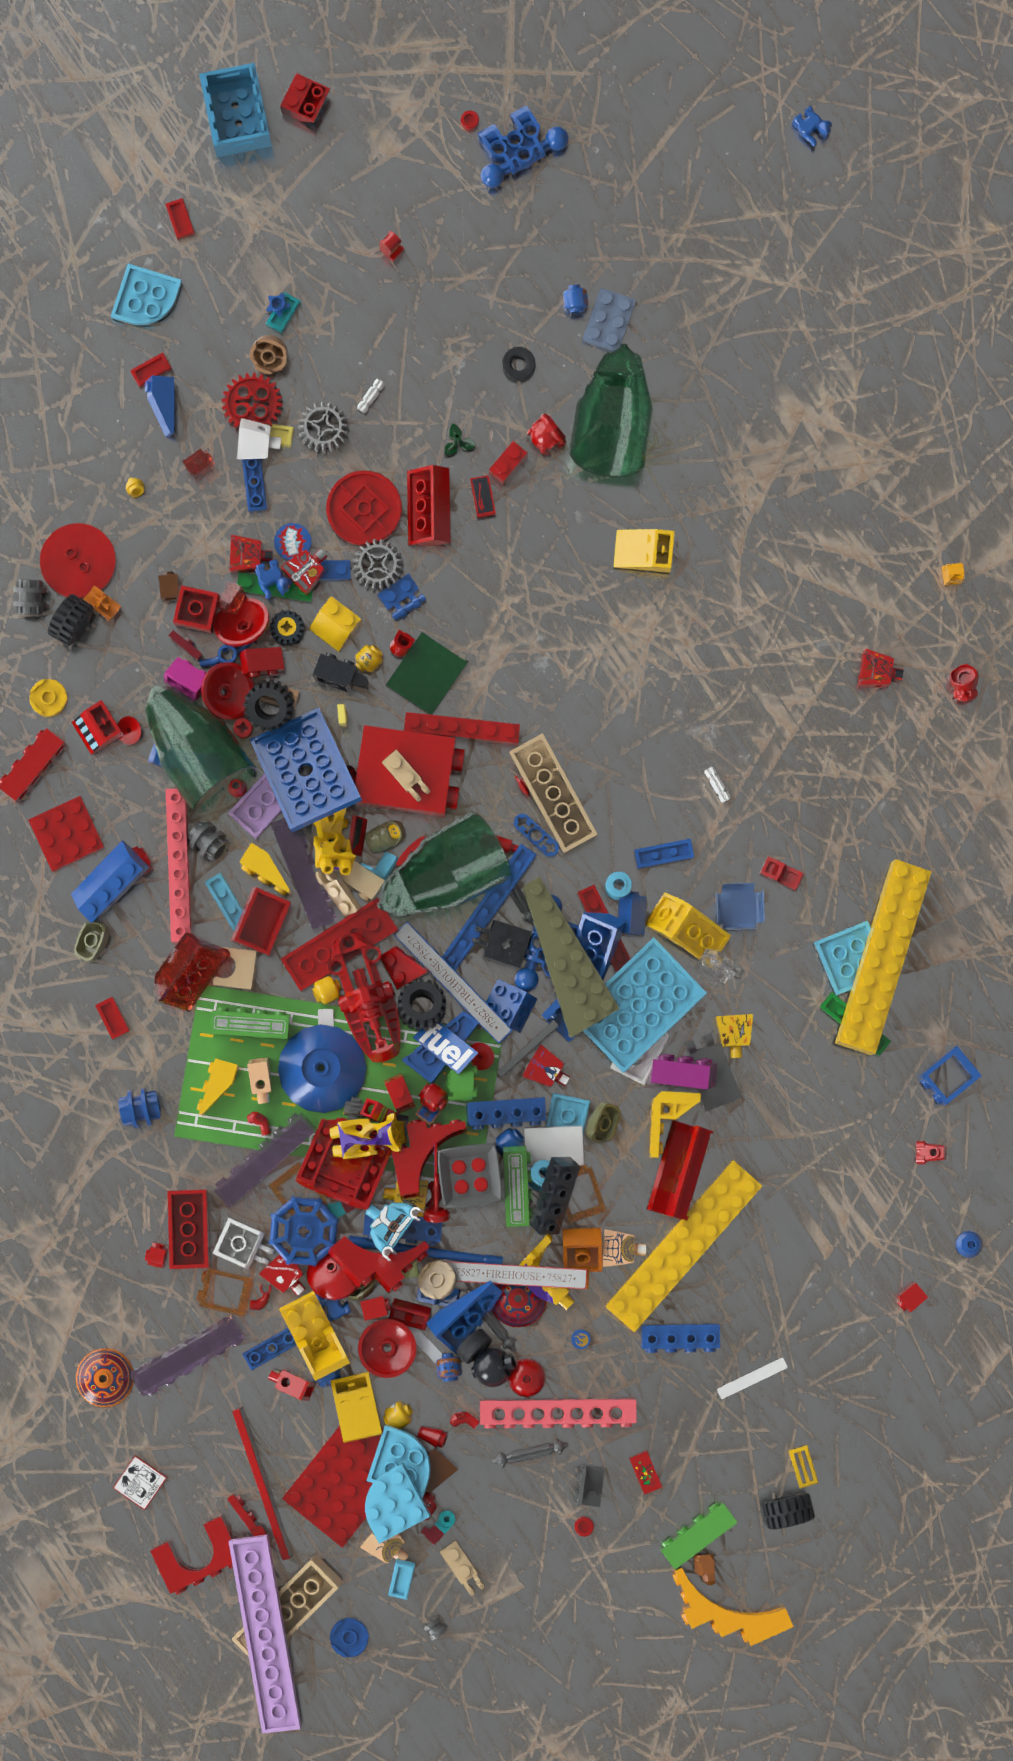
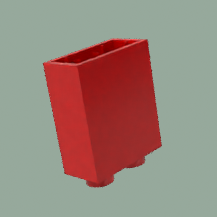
M364 725L355 782L362 801L354 805L445 818L447 809L457 810L460 787L450 786L452 771L462 772L465 749L455 748L456 739L453 737ZM395 750L402 755L421 777V781L431 791L428 794L424 793L418 784L412 787L420 795L421 800L419 802L401 786L382 763Z

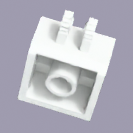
M228 1218L213 1254L246 1269H250L254 1260L266 1265L270 1262L268 1259L256 1255L259 1248L269 1254H273L274 1249L261 1244L266 1233L233 1218ZM239 1238L243 1239L242 1242L244 1243V1246H241L240 1249L236 1248L237 1244L235 1243V1240H239Z

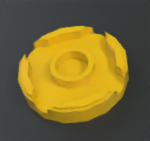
M42 679L32 687L29 700L33 710L39 715L52 717L64 710L67 705L68 696L64 686L57 680Z

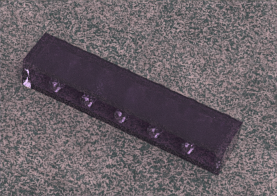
M285 818L270 823L313 931L334 924V918L337 916L333 907L329 908L327 900H330L327 891L321 889L315 876L316 872L312 866L315 865L312 854L308 855L305 848L308 847L305 837H300L298 830L292 833Z
M295 1112L287 1119L289 1123L284 1128L279 1126L273 1132L275 1136L272 1139L268 1140L266 1138L258 1145L260 1149L256 1153L251 1151L244 1158L246 1161L241 1166L237 1164L229 1171L231 1175L227 1179L223 1176L215 1184L217 1188L214 1192L228 1208L236 1203L317 1130L303 1112L298 1115Z
M230 1314L133 1370L131 1378L142 1397L146 1395L151 1396L158 1391L159 1387L172 1384L175 1378L180 1375L185 1376L189 1374L192 1368L197 1365L203 1366L209 1361V1358L222 1355L226 1351L225 1349L230 1346L235 1347L243 1341L242 1339L245 1338L244 1333L233 1314Z

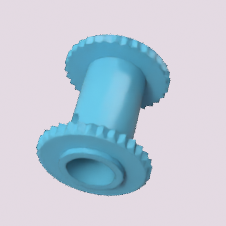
M616 871L611 873L608 879H606L605 890L608 897L619 900L630 893L632 881L627 873ZM616 882H620L623 884L621 890L614 888L613 885H615Z
M538 1161L528 1170L531 1171L532 1182H528V1186L536 1192L541 1191L550 1161Z

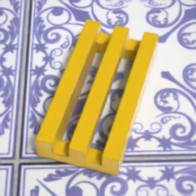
M804 1445L788 1450L799 1488L819 1483L808 1446ZM801 1451H805L813 1481L809 1480ZM794 1453L798 1454L806 1483H802Z

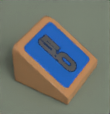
M422 1105L415 1115L431 1126L442 1110L439 1109L436 1112H431Z

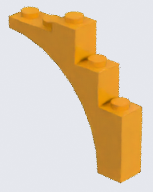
M681 1566L676 1570L674 1569L676 1574L672 1576L677 1586H682L684 1592L680 1594L684 1603H689V1606L683 1608L684 1614L681 1616L685 1625L690 1624L691 1629L714 1620L711 1626L715 1634L719 1633L721 1637H724L743 1628V1631L740 1632L745 1643L749 1642L750 1646L794 1627L784 1606L758 1613L738 1612L724 1608L700 1593L690 1582Z

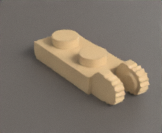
M397 750L382 761L388 771L417 802L421 800L420 795L412 789L416 784L421 787L424 793L428 794L431 792L421 781V777Z
M322 870L315 873L319 884L323 885L344 917L361 908L335 870L330 874H325Z
M456 1540L440 1551L459 1582L464 1585L471 1597L475 1593L467 1581L472 1577L481 1590L485 1588V1585L477 1575L478 1572Z

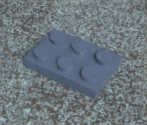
M600 288L582 342L618 354L636 299Z

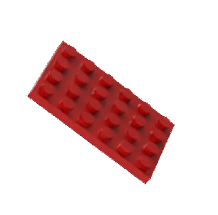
M339 1426L282 1499L343 1548L366 1519L365 1502L368 1491L373 1484L368 1482L367 1478L382 1434L344 1443Z

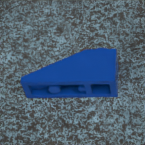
M152 375L145 382L147 399L165 437H170L174 434V377Z

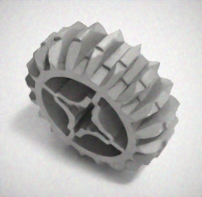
M321 402V407L314 403L315 409L312 410L308 406L307 410L309 413L302 412V416L305 419H299V423L303 424L298 426V430L302 431L299 433V436L304 438L303 444L309 443V449L315 446V452L322 448V452L326 453V448L328 447L330 452H333L332 446L335 445L336 448H340L338 441L344 443L345 439L342 436H348V432L345 430L349 429V425L344 424L348 419L343 417V410L338 412L339 407L337 405L332 409V403L330 402L327 407H325L324 402ZM323 414L320 420L311 421L315 416ZM330 415L338 421L339 429L329 423ZM326 421L327 429L321 433L320 425L322 426ZM308 426L318 432L317 440L309 434ZM336 434L332 439L324 441L327 435Z
M373 539V545L371 546L367 541L366 549L360 546L359 548L362 553L356 551L355 555L358 558L353 559V563L358 565L352 567L354 571H358L354 574L355 577H361L359 583L362 584L366 581V588L372 584V590H376V585H379L380 590H383L384 584H386L387 588H390V581L396 584L397 581L394 576L401 578V574L397 571H403V567L399 565L404 563L403 559H398L401 556V552L395 553L397 547L393 546L390 549L391 542H387L386 546H384L383 539L380 540V544H377L376 539ZM374 551L386 552L385 554L383 553L381 556H375L371 554V552ZM365 557L371 563L366 573L362 569ZM390 557L394 561L391 573L385 567ZM373 560L375 562L378 561V563L381 561L382 568H375ZM376 573H380L385 577L382 579H374L370 576H373Z

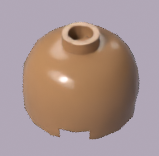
M264 335L258 338L252 345L249 358L255 365L256 370L265 374H273V372L282 370L285 366L288 349L283 340L277 336Z

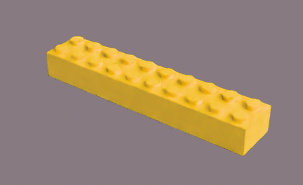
M897 859L891 862L835 1044L868 1055L876 1054L932 871Z
M732 1160L689 1209L687 1216H689L688 1221L680 1219L606 1303L605 1307L635 1332L761 1189L762 1185Z

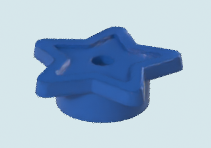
M284 293L278 296H268L270 304L266 309L267 312H275L281 317L283 310L290 308V304L284 301Z

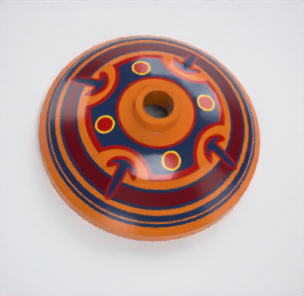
M109 1348L98 1349L86 1355L80 1362L76 1372V1385L81 1396L90 1404L98 1407L115 1406L125 1400L130 1394L134 1385V1370L128 1358L121 1352ZM101 1375L107 1377L106 1382L100 1380Z

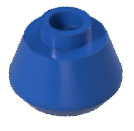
M972 1231L963 1232L956 1241L958 1252L967 1258L977 1256L983 1247L981 1237Z

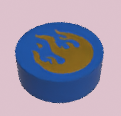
M578 1329L573 1332L571 1342L574 1347L584 1349L590 1344V1334L586 1330Z

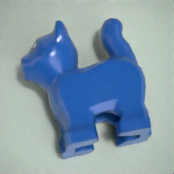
M809 106L805 109L804 114L807 118L802 119L800 113L794 118L792 124L798 129L799 134L815 147L817 141L811 134L818 130L819 134L827 139V136L831 133L832 123L831 121L822 120L813 111V107Z
M277 559L269 562V570H265L264 563L257 565L255 573L266 599L271 598V592L268 588L277 584V589L282 596L289 591L292 581L284 577Z
M315 1294L321 1307L326 1306L328 1311L326 1317L329 1322L351 1313L348 1301L342 1305L340 1300H326Z

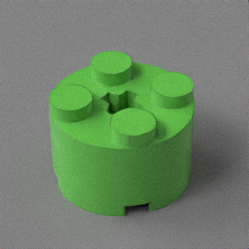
M469 1062L459 1074L451 1068L446 1070V1092H450L451 1095L447 1096L448 1100H472L473 1097L477 1096V1085H474V1077H477V1066H474L472 1062Z

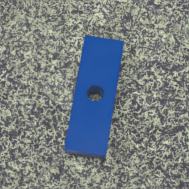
M242 459L248 512L266 511L267 502L262 460ZM253 480L258 481L256 485L251 484Z
M289 1328L242 1353L252 1371L297 1344ZM270 1344L275 1345V1351L269 1350Z

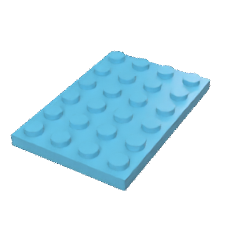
M653 937L605 983L620 1009L583 1032L624 1073L703 998L707 992Z

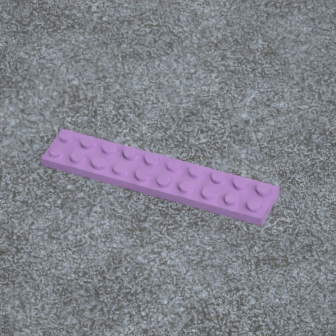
M267 1534L230 1539L229 1547L262 1734L301 1729L302 1724L269 1536Z

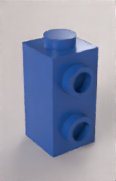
M630 891L628 895L619 899L618 918L626 921L622 934L644 935L647 897L639 896V892Z

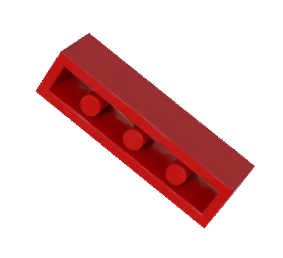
M48 728L39 731L35 737L36 741L34 744H29L23 751L25 755L20 760L17 759L11 766V772L8 775H3L0 779V789L17 803L22 800L67 745Z

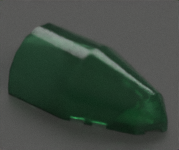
M620 344V347L612 353L608 352L603 355L593 373L591 382L587 384L582 398H579L576 406L569 453L577 466L597 476L610 478L628 477L637 474L645 467L653 407L641 357L637 353L635 354L627 344Z
M152 687L145 713L150 731L153 734L155 748L158 751L159 762L191 810L196 808L199 800L211 788L230 775L247 769L252 777L256 775V766L224 721L176 687Z
M472 811L424 838L418 848L408 855L406 861L399 865L383 882L382 894L377 906L379 909L399 917L461 907L510 880L512 876L510 863L500 841L482 816Z

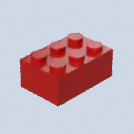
M253 887L231 941L264 955H269L291 902Z

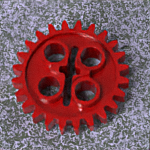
M255 372L252 377H249L248 373H246L245 378L238 375L239 381L232 379L233 386L226 385L229 392L223 391V395L227 398L221 399L222 403L226 404L222 406V410L227 411L224 413L225 418L230 417L228 423H234V429H237L240 426L241 418L268 424L272 427L271 421H278L275 415H281V411L278 408H283V404L279 403L283 398L282 396H277L280 393V389H274L276 383L270 384V377L264 380L263 374L257 378ZM241 390L249 391L247 396H239ZM265 391L268 394L265 398H259L258 393ZM251 400H255V403L251 407L249 403H251ZM240 408L247 410L244 415H238L237 411ZM258 410L266 411L264 416H256Z

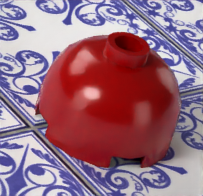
M529 1358L519 1359L516 1361V1370L511 1371L508 1384L517 1395L532 1397L541 1392L545 1386L546 1374L542 1365L536 1360Z

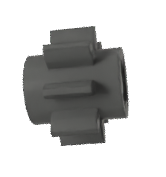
M352 1097L351 1101H346L344 1115H348L349 1120L364 1117L360 1114L364 1103H361V1098Z

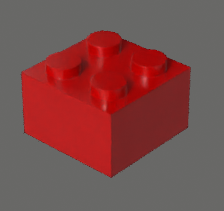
M181 585L173 624L177 627L212 634L220 601L219 593Z

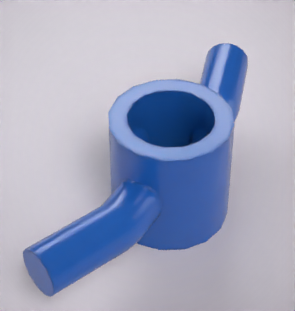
M254 642L236 648L223 645L219 648L217 657L200 659V667L215 666L224 662L236 663L239 653L248 649ZM228 650L233 652L232 659L230 660L222 658L223 653Z

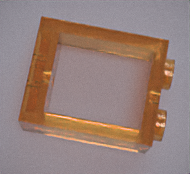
M297 1162L268 1185L283 1205L287 1201L278 1188L299 1172L302 1165L300 1162ZM316 1192L326 1205L325 1200L328 1199L327 1196ZM309 1206L303 1212H311L313 1206ZM293 1208L288 1211L290 1215L296 1213Z
M587 1164L580 1166L578 1176L586 1173L589 1174L599 1205L571 1214L568 1205L566 1214L569 1223L606 1211L592 1167L588 1168Z
M207 1268V1271H203L201 1282L204 1283L203 1289L198 1291L196 1299L199 1302L198 1306L244 1317L254 1278L214 1268ZM213 1274L244 1281L238 1309L206 1302Z

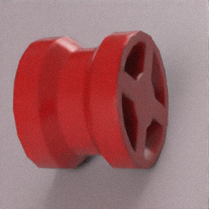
M240 718L235 721L233 730L238 738L247 739L253 733V726L247 719Z

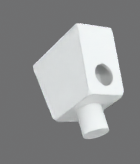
M241 418L237 459L268 458L269 448L280 449L281 438L270 437L271 426Z

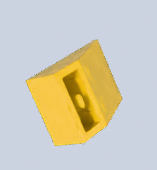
M658 529L617 530L613 568L670 573L675 531Z
M251 843L239 861L242 865L241 869L251 876L256 874L259 876L257 879L267 886L270 884L274 885L275 891L285 896L288 894L291 896L292 892L268 852Z
M369 1372L330 1380L343 1442L382 1434Z

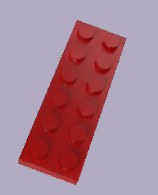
M377 897L280 960L302 992L316 981L330 974L327 964L331 959V953L337 938L347 933L356 932L374 946L398 931V928ZM351 937L343 940V945L347 948L352 947L354 944V940ZM361 949L344 954L345 964L362 954ZM338 961L331 964L332 971L341 967V963Z

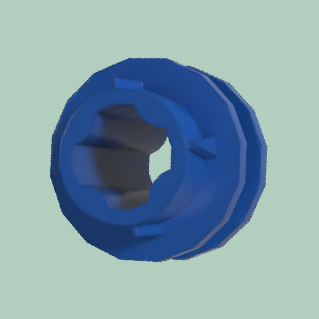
M141 1088V1095L134 1096L133 1091L130 1090L127 1091V1096L120 1097L118 1100L120 1117L124 1126L133 1124L134 1128H139V1121L146 1120L147 1125L151 1126L153 1124L152 1120L160 1119L162 1116L160 1101L156 1091L147 1092L146 1088Z

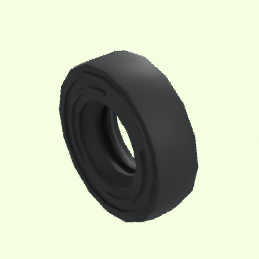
M513 347L504 354L502 369L510 379L523 381L534 373L536 367L535 358L527 348ZM516 357H521L526 361V367L521 371L515 370L511 365L512 360Z

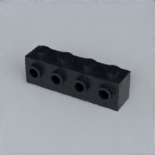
M551 1157L530 1224L540 1235L560 1233L580 1169V1165L571 1157Z

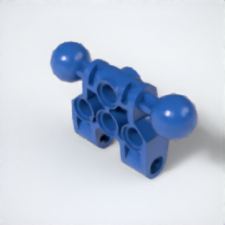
M525 105L509 115L517 130L509 132L507 136H502L495 124L478 132V138L491 160L502 163L499 166L496 164L486 165L482 169L480 176L482 183L490 188L498 187L503 182L504 175L510 172L514 175L520 170L531 167L533 163L545 157V152L549 149L556 151L564 149L569 142L567 131L562 127H552L547 132L545 139L539 142L540 125L530 109ZM530 130L536 132L534 135L527 134V132ZM512 140L520 141L518 144L511 143ZM496 149L503 150V152L500 154H497L494 151ZM522 155L529 156V158L526 160H523L520 157Z
M551 895L562 912V901L559 897ZM568 922L575 936L579 940V925ZM535 926L524 955V959L527 960L525 967L517 971L514 979L515 985L526 992L532 991L538 985L539 977L536 973L538 964H540L544 975L551 978L546 970V961L542 948H536L533 943L535 938H539Z

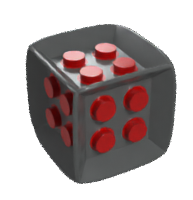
M496 1142L494 1144H476L452 1147L441 1151L437 1150L441 1193L445 1205L444 1210L447 1208L487 1205L499 1201L504 1202L502 1199V1182Z

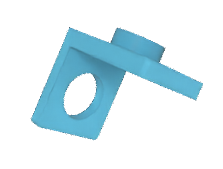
M386 851L375 869L364 863H361V865L386 880L399 858Z

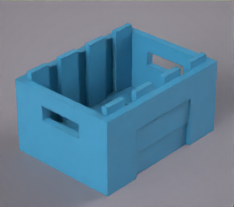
M255 63L200 73L199 76L217 158L272 147ZM233 103H238L239 106L238 108L234 109L231 107V105ZM238 120L242 122V125L239 127L235 125V122Z

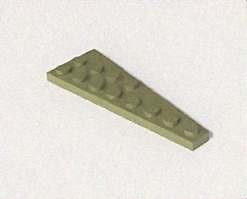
M538 877L524 885L523 891L532 914L533 923L537 930L546 965L569 1033L568 1035L572 1038L620 1008L542 879Z

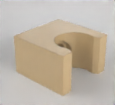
M218 946L217 953L223 957L233 958L236 968L234 973L228 978L215 977L213 985L253 991L258 952Z

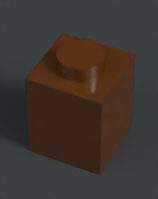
M173 571L163 572V575L158 576L161 600H178L180 592L178 574H174Z

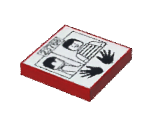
M135 1455L113 1489L145 1510L167 1477Z

